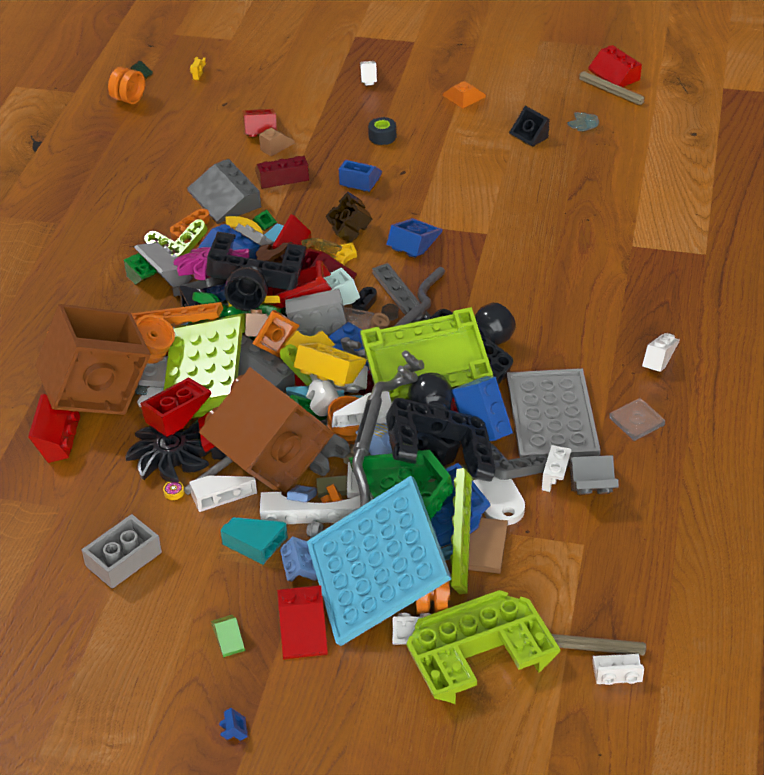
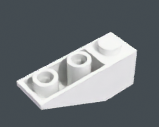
M664 333V335L662 334L648 344L642 366L661 372L668 364L680 339H676L674 335Z
M384 391L381 394L382 404L376 423H386V414L392 404L389 391ZM371 393L334 412L332 427L343 428L360 425L367 398Z

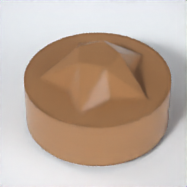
M375 313L370 320L373 328L385 329L390 323L389 318L383 313Z

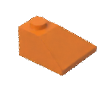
M466 81L460 82L443 93L445 98L461 108L486 98V94Z

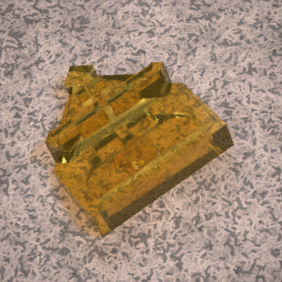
M320 238L301 241L302 245L306 246V249L323 251L333 258H336V253L342 250L341 245Z

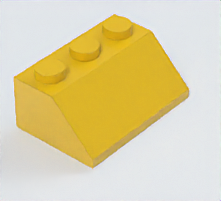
M314 342L298 345L294 367L300 369V372L303 374L311 375L312 373L317 375L318 379H329L334 381L333 384L345 386V384L355 381L366 364L367 359Z

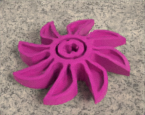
M211 247L192 249L191 253L173 260V264L178 266V276L194 274L195 279L206 280L208 277L206 274L207 256ZM233 250L232 255L249 258V250Z

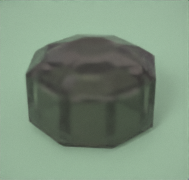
M386 304L382 306L381 313L393 321L398 318L399 307L395 304Z

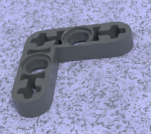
M209 277L206 280H198L183 286L201 290L224 284L226 280ZM179 286L172 288L174 297L179 296Z
M490 443L495 464L494 476L496 478L507 480L544 472L548 459L546 456L532 455L507 460Z

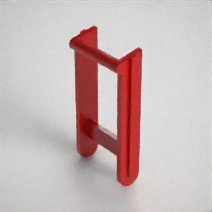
M316 261V265L301 270L295 289L285 290L268 287L266 296L280 297V303L268 305L283 308L286 307L285 300L332 290L324 278L330 276L331 273L322 261Z

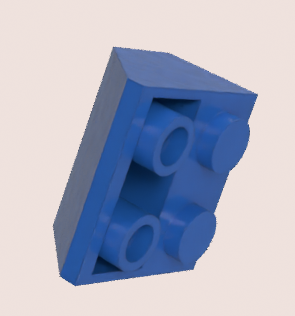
M345 160L339 167V185L370 192L382 175V170L376 166Z

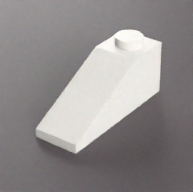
M360 62L361 82H365V85H374V82H377L376 62Z
M206 476L189 482L191 496L199 512L257 494L254 477Z

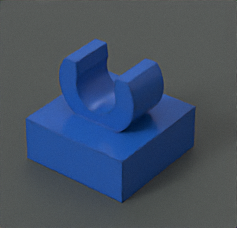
M233 708L224 711L225 719L219 723V726L226 730L220 733V735L226 740L231 739L233 736L240 741L248 737L245 717Z

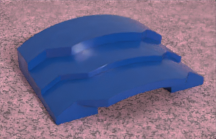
M459 463L446 469L451 476L453 492L446 498L442 508L436 512L431 521L439 546L442 547L451 544V536L454 534V526L452 524V516L455 515L453 497L456 493L454 478L456 477L457 469L462 468ZM473 481L470 533L479 528L482 513L491 506L490 502Z

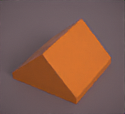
M273 310L252 344L280 358V350L285 347L283 344L297 331L300 325Z

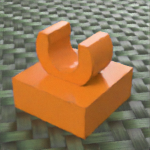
M334 484L326 487L329 495L321 498L322 503L343 500Z

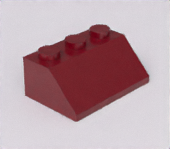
M305 155L270 162L265 161L256 164L255 167L261 189L309 181V169Z

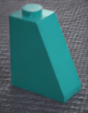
M233 517L221 529L222 545L264 565L288 538L287 525L280 521Z

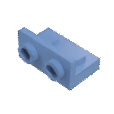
M292 536L280 549L287 581L292 582L298 575L316 581L317 575L307 541Z

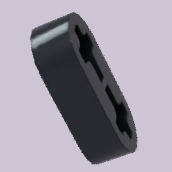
M365 287L359 292L360 298L352 303V311L354 313L364 314L376 302L377 290L373 287Z

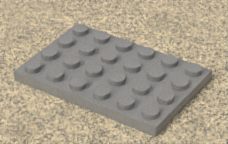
M583 368L507 373V383L520 458L532 455H543L548 458L552 445L570 448V458L600 456L601 450Z

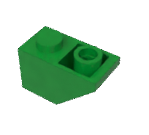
M139 253L124 259L126 275L135 285L151 278L157 273V270Z

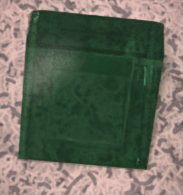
M138 61L131 67V70L141 72L145 79L153 74V71L142 61Z

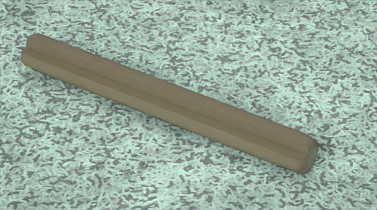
M583 71L580 73L579 79L638 105L644 103V96Z
M551 634L559 648L645 655L646 643Z

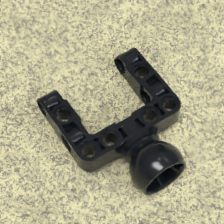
M217 232L207 256L206 274L209 277L226 280L224 286L225 295L233 307L242 311H251V309L258 308L265 301L268 287L293 290L297 287L305 259L306 246L288 243L282 263L233 256V242L236 239V235Z
M492 302L482 306L475 314V319L493 377H496L499 385L507 377V373L510 372L513 358L497 345L503 344L511 338L516 329V323L513 315L505 306ZM440 309L429 319L452 315L453 312L448 309Z
M430 372L419 375L416 382L410 383L408 400L395 398L386 414L393 459L411 464L417 462L418 431L460 441L468 473L471 477L488 482L492 481L495 475V464L485 423L478 417L450 410L453 400L452 387L444 376Z

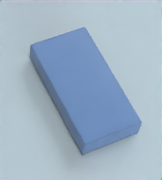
M298 485L287 492V500L308 502L316 496L317 489L315 487Z

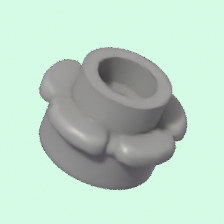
M313 520L307 526V536H310V539L323 531V524L317 522V520Z

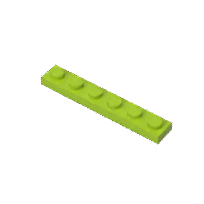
M465 468L457 469L456 477L454 478L456 493L453 497L455 515L452 516L454 534L451 536L453 554L450 556L452 565L450 585L458 594H467L472 477Z

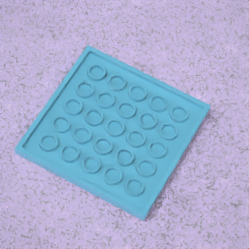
M409 476L307 541L317 579L322 588V596L334 638L340 646L452 579L416 480L412 476Z

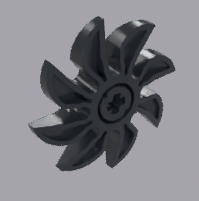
M196 419L187 429L183 430L182 428L168 437L151 426L135 432V437L142 440L130 447L126 453V461L140 459L138 470L143 480L159 467L160 475L164 480L179 482L174 467L180 466L183 472L200 471L209 466V462L201 458L209 454L211 449L204 452L199 433V421Z

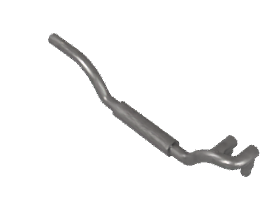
M438 267L422 282L418 289V298L421 304L412 308L395 326L419 322L425 316L426 311L431 306V299L426 294L427 290L445 274L443 267ZM349 337L341 339L345 352L367 358L364 349L359 351L353 350L361 348L360 342L350 340Z
M406 350L402 352V357L408 364L399 366L398 372L392 380L376 383L366 401L353 448L355 454L352 462L353 472L360 492V507L371 501L369 485L363 469V460L369 452L382 404V391H391L401 385L416 382L418 376L415 371L424 369V362L418 360Z

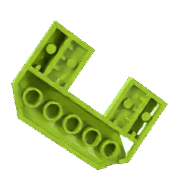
M500 590L419 618L412 635L406 643L433 697L456 704V693L477 686V679L466 661L468 657L504 645L519 670L534 665L539 673L560 653L558 644L530 599L520 597V599L508 596L507 592Z

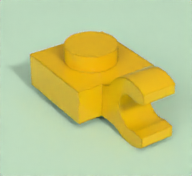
M194 58V63L190 67L193 80L200 79L203 67L206 65L205 58Z

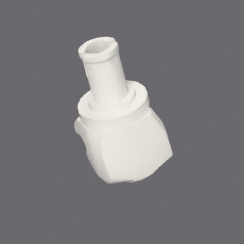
M311 373L312 383L309 385L306 397L311 400L310 407L315 414L327 416L329 405L339 395L329 380L318 379L317 375Z

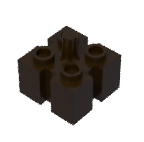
M347 191L339 200L340 204L337 207L334 206L327 213L326 218L333 225L332 228L337 236L348 243H352L358 237L359 230H366L373 218L365 210L366 207L362 200Z

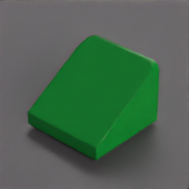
M267 209L252 220L263 231L277 223Z

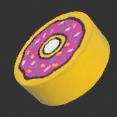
M180 481L167 482L163 487L164 496L169 500L180 499L184 495L183 484Z

